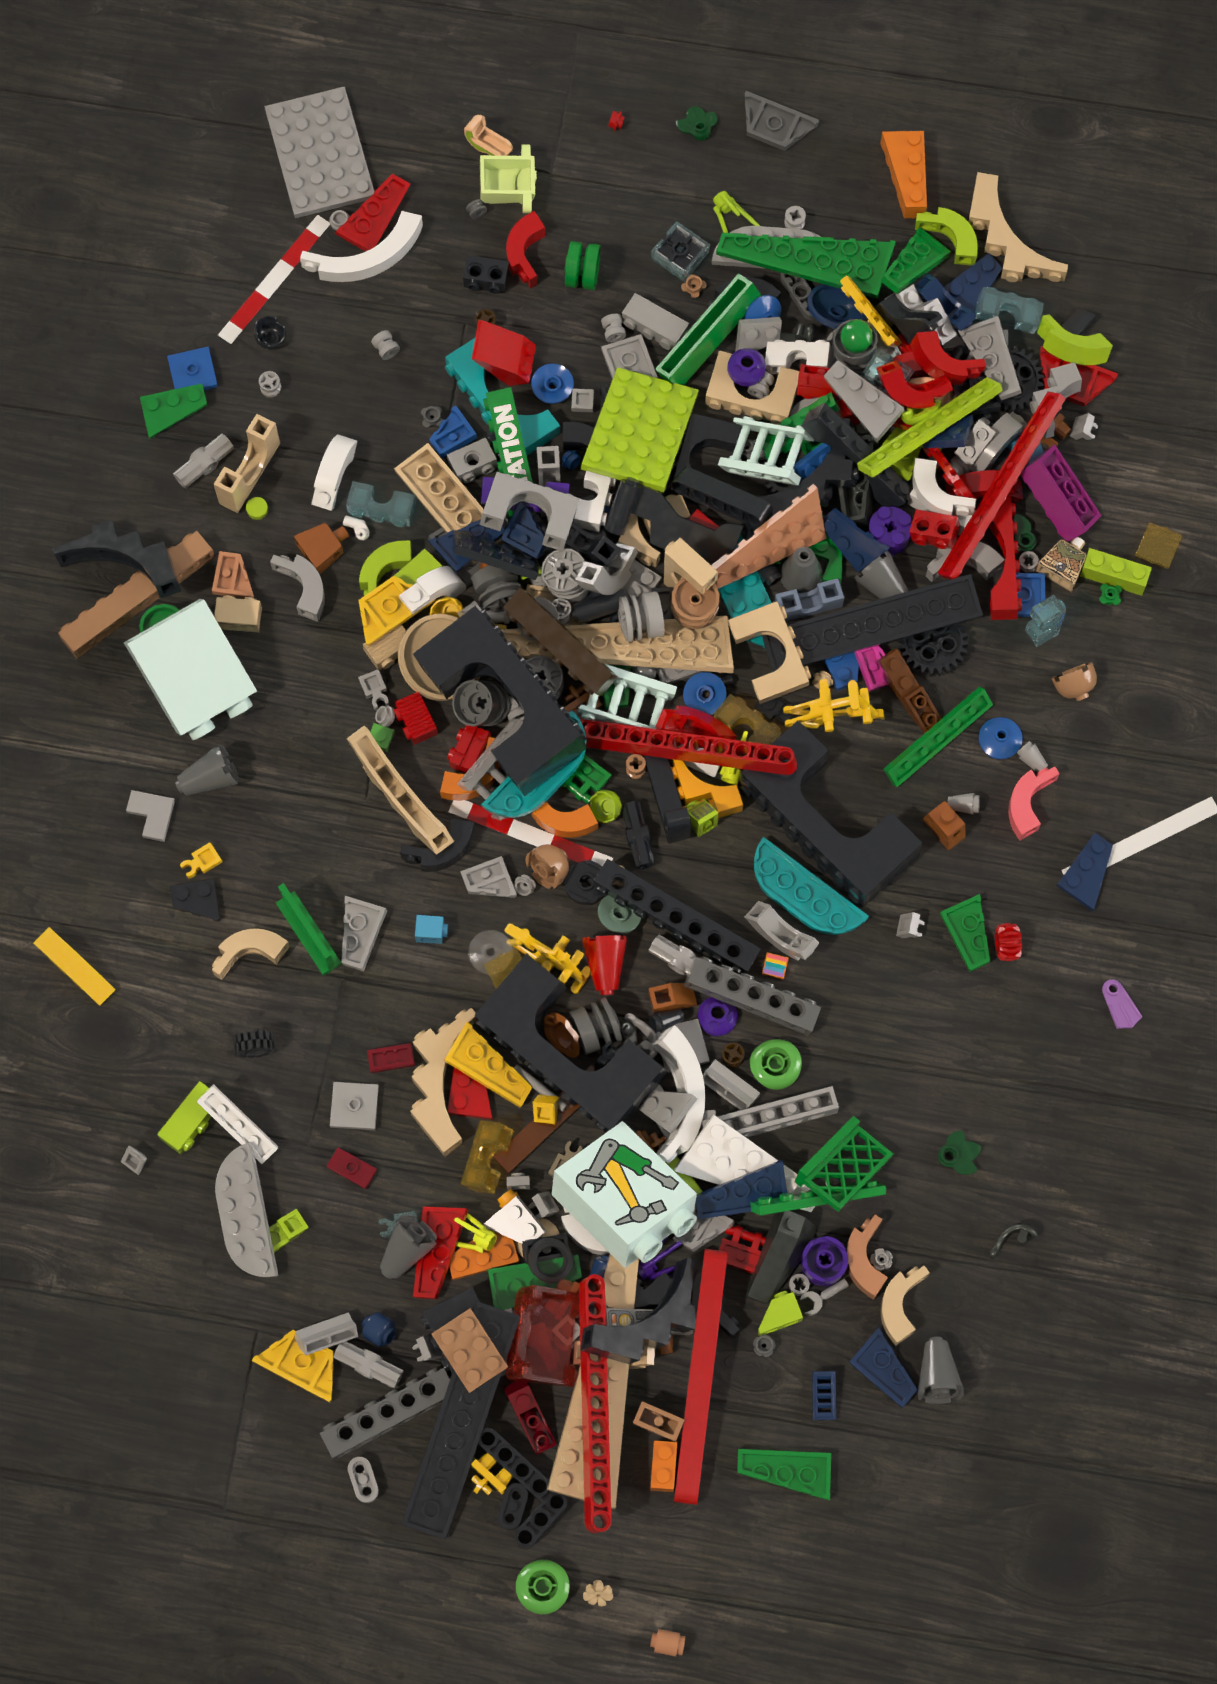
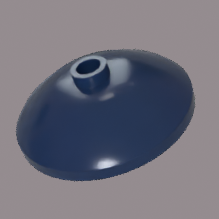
M822 284L812 289L807 299L808 310L818 322L826 327L836 329L843 322L850 319H861L864 321L868 319L864 313L861 314L854 306L856 303L851 296L848 298L842 289Z

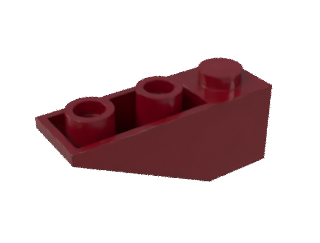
M524 1377L503 1387L535 1454L538 1455L557 1445Z

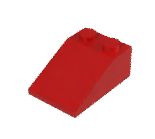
M479 320L472 360L508 386L527 384L530 382L536 344L521 334Z

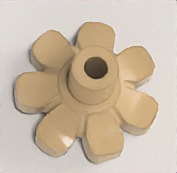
M595 1580L593 1585H587L586 1592L583 1593V1599L592 1605L598 1602L599 1606H605L606 1601H610L613 1598L611 1586L603 1587L601 1580Z

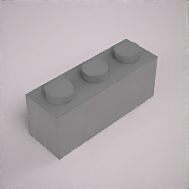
M636 293L622 312V321L627 328L636 329L645 338L659 342L667 350H672L689 331L688 322Z

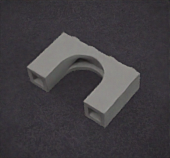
M497 472L482 513L480 525L501 531L505 516L512 506L519 502L532 503L539 506L548 517V526L542 545L563 551L580 498L555 491L550 487L533 484L528 480L512 477L509 474Z

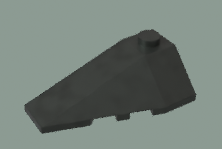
M791 1211L774 1214L746 1294L747 1297L766 1305L770 1302L801 1261L807 1244L813 1240L817 1230L814 1224L807 1218Z

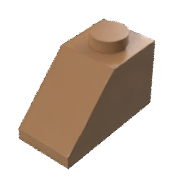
M641 1402L633 1424L676 1442L685 1420L645 1402Z

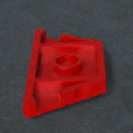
M1041 346L1040 360L1041 367L1043 368L1042 375H1044V389L1049 388L1047 379L1050 378V369L1071 364V362L1052 355ZM1076 364L1082 378L1081 391L1070 395L1065 400L1086 406L1117 379L1118 373L1096 365Z

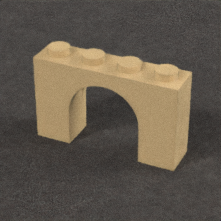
M719 351L706 393V405L716 410H729V412L735 415H748L754 420H767L775 425L790 417L797 394L799 371L780 367L773 391L762 399H748L738 393L734 386V381L728 375L727 364L732 354Z
M256 414L246 430L248 448L239 468L234 472L224 467L214 483L219 504L236 513L240 511L280 445L276 423Z
M681 538L676 542H670L665 548L664 584L667 587H673L674 589L675 585L682 578H685L703 594L718 580V572Z
M777 601L728 620L736 644L760 635H769L777 638L786 650L785 661L778 670L752 680V685L760 704L809 686L808 679L811 678L808 667H803L800 660L803 658L802 651L799 646L795 647L792 640L796 638L791 626L787 627L784 620L788 618L784 606L779 607Z

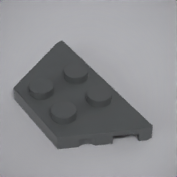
M745 92L747 136L785 151L819 125V120L751 92Z

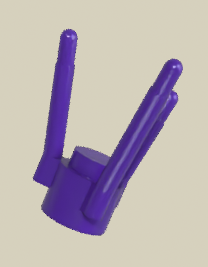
M681 1241L671 1245L646 1263L639 1259L638 1273L643 1280L649 1278L652 1281L664 1272L667 1274L675 1271L676 1265L654 1272L658 1269L655 1263L680 1246Z

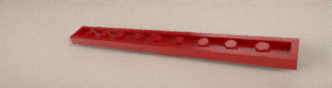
M1047 391L938 571L941 577L951 580L957 578L962 573L966 562L973 555L974 549L983 538L989 524L994 520L997 511L1005 502L1012 486L1017 482L1023 468L1028 464L1032 453L1039 446L1045 432L1050 428L1055 415L1060 411L1066 399L1060 393Z

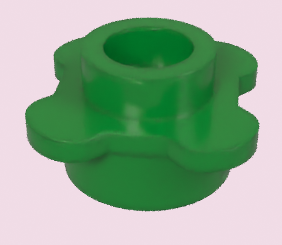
M1102 584L1100 587L1102 591L1099 598L1100 603L1119 605L1121 602L1119 594L1122 588L1119 585L1108 586V584Z

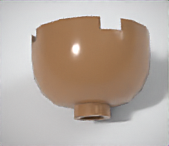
M1092 662L1088 663L1087 668L1085 664L1062 672L1063 676L1057 677L1056 675L1051 678L1058 693L1068 699L1076 698L1077 701L1089 697L1088 692L1094 689L1097 682V675Z
M550 844L538 846L530 851L525 858L527 867L531 866L534 871L531 875L545 888L553 887L555 889L568 875L569 862L567 854L556 846Z

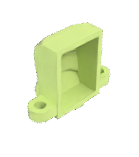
M521 145V156L480 155L481 200L484 203L490 204L520 203L522 204L523 213H531L537 177L534 156H531L530 145Z

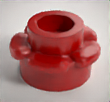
M615 111L612 113L608 127L613 128L614 131L617 128L621 129L625 117L621 116V111L620 113Z

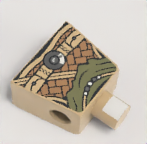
M1079 537L1072 539L1070 544L1060 540L1040 560L1036 571L1045 574V577L1072 592L1087 556L1081 551L1085 542Z

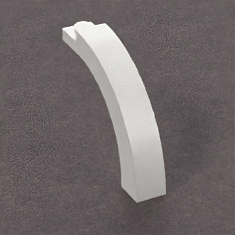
M401 211L399 220L388 237L376 247L358 255L328 257L302 251L300 257L302 268L310 272L318 271L320 280L330 282H351L375 276L392 267L408 253L421 232L423 226L422 216Z
M675 1025L666 1029L652 1046L661 1054L674 1077L677 1093L692 1094L697 1100L656 1153L667 1163L671 1162L677 1155L688 1151L699 1132L705 1108V1086L700 1064L690 1043Z

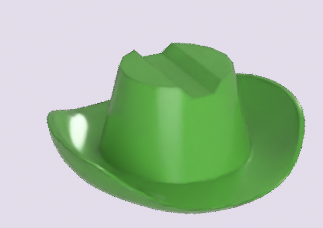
M767 1040L758 1045L750 1057V1068L758 1082L770 1089L779 1090L787 1088L796 1081L801 1071V1055L798 1049L786 1040Z
M536 1560L527 1564L520 1571L516 1580V1593L519 1601L527 1610L536 1614L555 1612L565 1603L569 1594L570 1583L567 1573L559 1564L550 1560Z

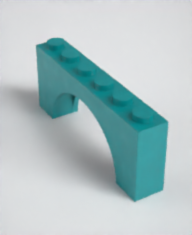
M474 338L445 357V369L451 377L454 376L457 379L459 389L470 396V403L475 409L479 408L482 412V419L488 425V420L492 418L490 411H485L483 399L487 398L486 393L488 392L485 385L487 370L472 360ZM549 410L535 415L517 414L526 456L537 450V447L543 446L560 435V425Z

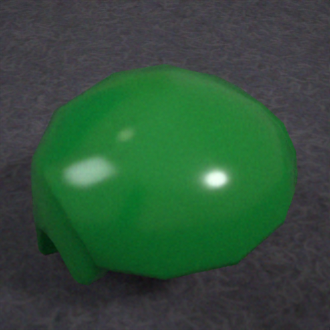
M860 319L851 320L841 331V343L847 351L853 354L864 353L872 343L873 331L868 323Z

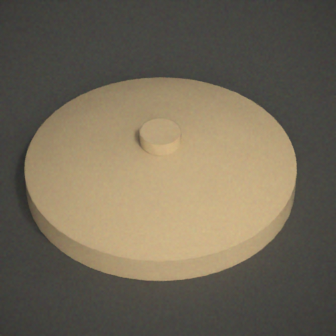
M433 614L423 617L408 628L400 641L398 649L400 671L408 685L426 698L436 701L453 700V695L448 699L443 696L420 667L413 653L456 621L457 617L447 614Z

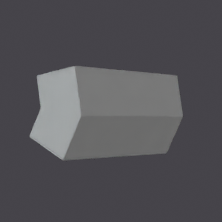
M716 1059L703 1074L704 1084L740 1111L751 1108L760 1096V1092Z
M349 1312L300 1329L295 1333V1340L305 1356L358 1337L356 1324L351 1319Z

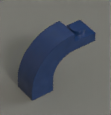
M927 273L915 285L920 298L924 302L935 298L939 299L956 332L968 328L977 317L972 310L958 303L939 281Z

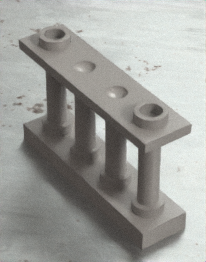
M515 718L511 719L457 783L462 790H476L486 800L492 793L481 784L480 779L484 774L489 773L500 784L506 779L495 767L494 762L496 759L491 751L513 735L521 727L523 721ZM492 814V815H491V817H492L493 819H497V820H502V819L507 818V817L497 816V815H495V814Z

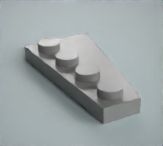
M996 316L971 325L962 331L958 330L974 358L985 359L986 367L983 372L986 377L1002 385L1003 391L998 394L1000 399L1004 400L1021 394L1022 391L999 317Z
M838 360L824 375L826 382L840 399L846 403L849 410L855 414L876 442L881 439L904 412V407Z

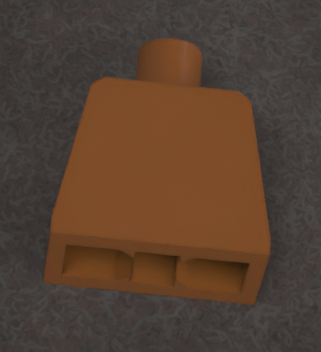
M323 523L295 535L294 539L304 557L316 568L320 575L342 556L343 548L340 542L348 538L349 535L343 526L332 532L329 526Z
M946 801L922 818V821L948 851L966 838L965 823Z

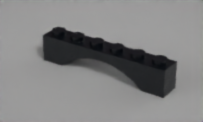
M826 403L808 411L801 425L815 441L825 443L839 450L856 464L875 452ZM890 466L873 478L865 474L870 482L874 499L882 507L897 508L906 503L912 488Z

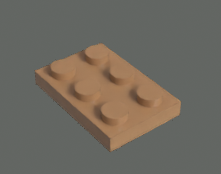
M471 1308L431 1333L469 1393L508 1368Z

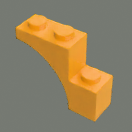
M673 759L671 771L674 780H678L679 787L676 788L680 800L684 799L685 805L694 800L700 801L704 798L705 800L710 799L708 803L716 809L718 818L742 812L743 803L737 785L715 786L705 783L695 777L683 761Z

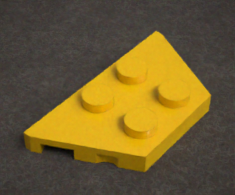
M395 576L359 599L367 647L376 643L432 604L436 599L412 614L401 601L399 595L413 585L406 584L402 579Z
M292 1330L281 1340L276 1341L267 1350L252 1359L254 1363L331 1403L334 1352L325 1348L305 1356L295 1340L296 1331Z

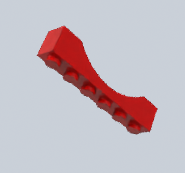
M1007 495L994 520L988 526L997 538L1005 560L1003 573L990 594L991 620L1017 619L1018 611H1022V599L1018 598L1017 592L1021 591L1020 579H1016V573H1019V560H1015V554H1018V541H1014V535L1017 534V523L1012 520V516H1015L1016 507L1015 503H1011V495Z

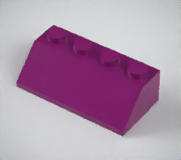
M1055 444L1028 462L1020 473L1023 481L1028 484L1035 499L1040 502L1046 516L1051 519L1057 528L1058 534L1063 537L1065 542L1085 533L1102 516Z

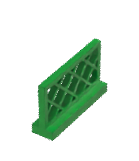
M284 883L279 885L278 888L282 899L277 901L276 905L321 974L325 976L341 966V961L295 891L290 893Z
M854 1116L799 1170L794 1181L800 1187L806 1185L837 1212L893 1156L891 1151L858 1126L860 1121ZM857 1134L865 1140L866 1145H855L854 1138ZM841 1151H851L852 1159H842ZM856 1151H867L868 1159H857ZM871 1151H879L885 1157L883 1159H872ZM838 1164L839 1173L828 1172L827 1165ZM842 1164H853L855 1173H844ZM858 1165H869L870 1172L859 1173ZM814 1178H824L826 1186H818L812 1180ZM829 1178H840L841 1187H831ZM845 1178H855L857 1186L846 1187ZM831 1192H842L843 1200L838 1203L832 1198Z

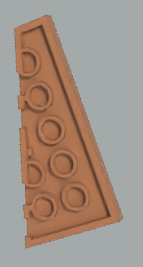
M814 484L807 488L808 492L801 498L797 496L792 500L793 504L785 511L777 512L754 531L755 535L747 541L742 540L735 551L731 554H725L711 565L718 572V580L714 583L717 589L792 555L800 547H809L826 539L818 488Z

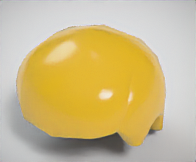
M446 596L438 599L432 605L430 615L447 614L459 618L457 613L464 608L459 600Z

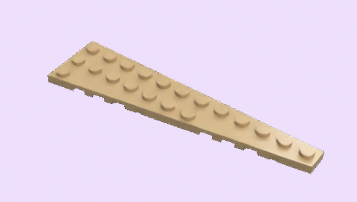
M716 616L708 626L700 629H689L682 626L676 619L664 620L663 637L649 639L646 631L642 630V638L637 640L633 631L632 642H626L619 622L565 626L604 664L733 673L734 667L727 616ZM501 629L506 640L513 644L521 658H531L533 656L552 658L554 656L549 650L547 652L542 650L536 644L538 641L524 637L519 629Z
M611 1254L609 1255L603 1278L607 1309H634L639 1258L624 1268ZM590 1354L591 1360L597 1362L598 1356ZM607 1358L611 1509H615L629 1364ZM580 1364L547 1490L584 1501ZM591 1374L590 1380L592 1384L598 1385V1377L595 1374ZM592 1397L591 1405L598 1409L599 1401ZM593 1421L592 1429L598 1433L600 1426L596 1421ZM595 1444L592 1447L594 1455H600V1448ZM597 1468L593 1470L594 1478L597 1480L601 1478V1472ZM595 1492L593 1496L594 1501L600 1504L602 1501L601 1495Z

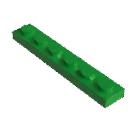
M978 687L883 769L892 785L896 787L901 785L993 706L984 688Z
M870 1179L851 1200L886 1195V1186L877 1182L876 1179ZM845 1183L846 1187L857 1186L856 1183ZM812 1190L800 1191L801 1194L797 1195L783 1193L779 1195V1198L773 1199L768 1196L760 1197L758 1201L750 1202L751 1211L758 1215L826 1205L828 1203ZM831 1192L832 1198L837 1202L843 1200L842 1192Z

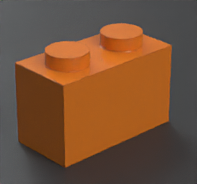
M654 1441L650 1491L674 1492L677 1442Z

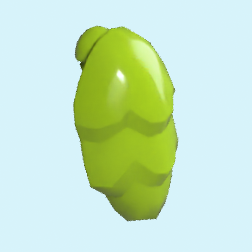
M934 400L935 406L928 408H907L901 414V418L904 423L915 425L942 407V400Z

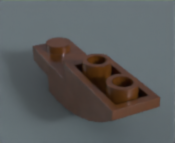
M894 648L877 661L887 676L885 679L894 694L925 734L941 720V717L923 686H919L898 649Z

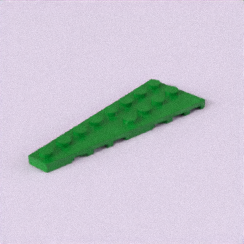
M722 233L716 255L839 289L843 286L840 280L845 276H849L865 296L878 299L883 284L881 281L887 272L896 241L877 242L876 239L856 241L854 238L834 240L831 237L809 236L789 238L786 235H783V237H769V235L764 234L762 236H747V234Z

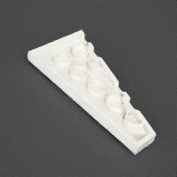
M713 1114L674 1171L721 1185L775 1163L778 1160ZM784 1165L787 1193L797 1195L801 1194L800 1191L810 1190L806 1185L802 1187L797 1185L794 1181L798 1174ZM814 1207L802 1208V1210L812 1212Z

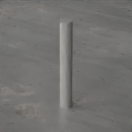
M517 1064L514 1067L532 1088L541 1095L557 1096ZM559 1098L558 1109L564 1112L568 1108V1104Z

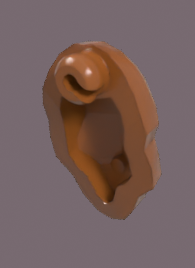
M559 1013L547 1014L544 1018V1030L547 1039L560 1053H564L572 1058L577 1057L581 1051L580 1035L573 1027L572 1022L566 1016Z

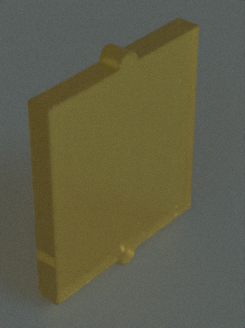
M1149 522L1135 556L1149 561L1150 564H1157L1169 569L1182 535L1168 530V527L1163 528Z
M517 948L502 955L498 954L497 958L483 964L496 989L522 959Z

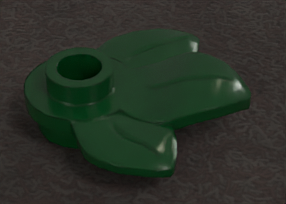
M692 106L687 110V118L676 120V126L682 133L691 134L696 140L703 141L709 137L711 127L717 123V115L715 112L705 114L702 108Z
M1016 514L1013 522L1017 523V534L1014 535V541H1018V552L1031 551L1035 548L1037 542L1036 536L1031 532V523L1024 516ZM1027 539L1030 543L1028 545L1022 544V540Z
M956 1131L948 1136L946 1145L939 1150L938 1160L941 1165L948 1168L952 1167L958 1174L970 1175L977 1172V1168L972 1161L979 1155L982 1147L977 1143L965 1141L964 1132ZM951 1153L953 1155V1159L947 1160L945 1158V1154Z

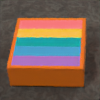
M767 952L762 975L784 980L789 957Z

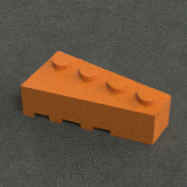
M924 131L882 132L880 144L882 150H884L885 160L891 172V179L897 191L903 217L916 218L917 213L926 212L927 209Z

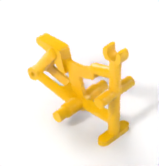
M822 679L819 681V699L783 708V712L786 714L803 715L786 720V727H791L797 720L804 727L817 729L824 723L825 732L834 731V716H863L864 724H871L875 718L885 719L883 709H875L870 705L868 688H862L858 691V684L855 680H851L848 683V697L831 700L828 680ZM851 705V707H847V709L833 711L834 708Z
M508 924L504 929L508 935L515 938L507 940L506 943L509 946L516 948L525 955L527 953L548 972H551L553 967L561 970L562 973L558 980L563 984L571 976L575 979L571 986L572 993L578 994L590 977L591 972L589 966H585L581 972L577 968L584 953L576 950L571 959L567 952L564 953L565 947L570 941L567 937L562 936L559 942L551 949L529 935L528 929H520L513 924ZM521 945L526 946L528 949H530V950H532V951H534V949H536L537 952H536V953H531L530 951H528V950H526L525 948H523Z

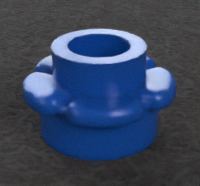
M576 450L573 452L567 451L561 459L563 461L562 466L569 470L576 468L581 460Z

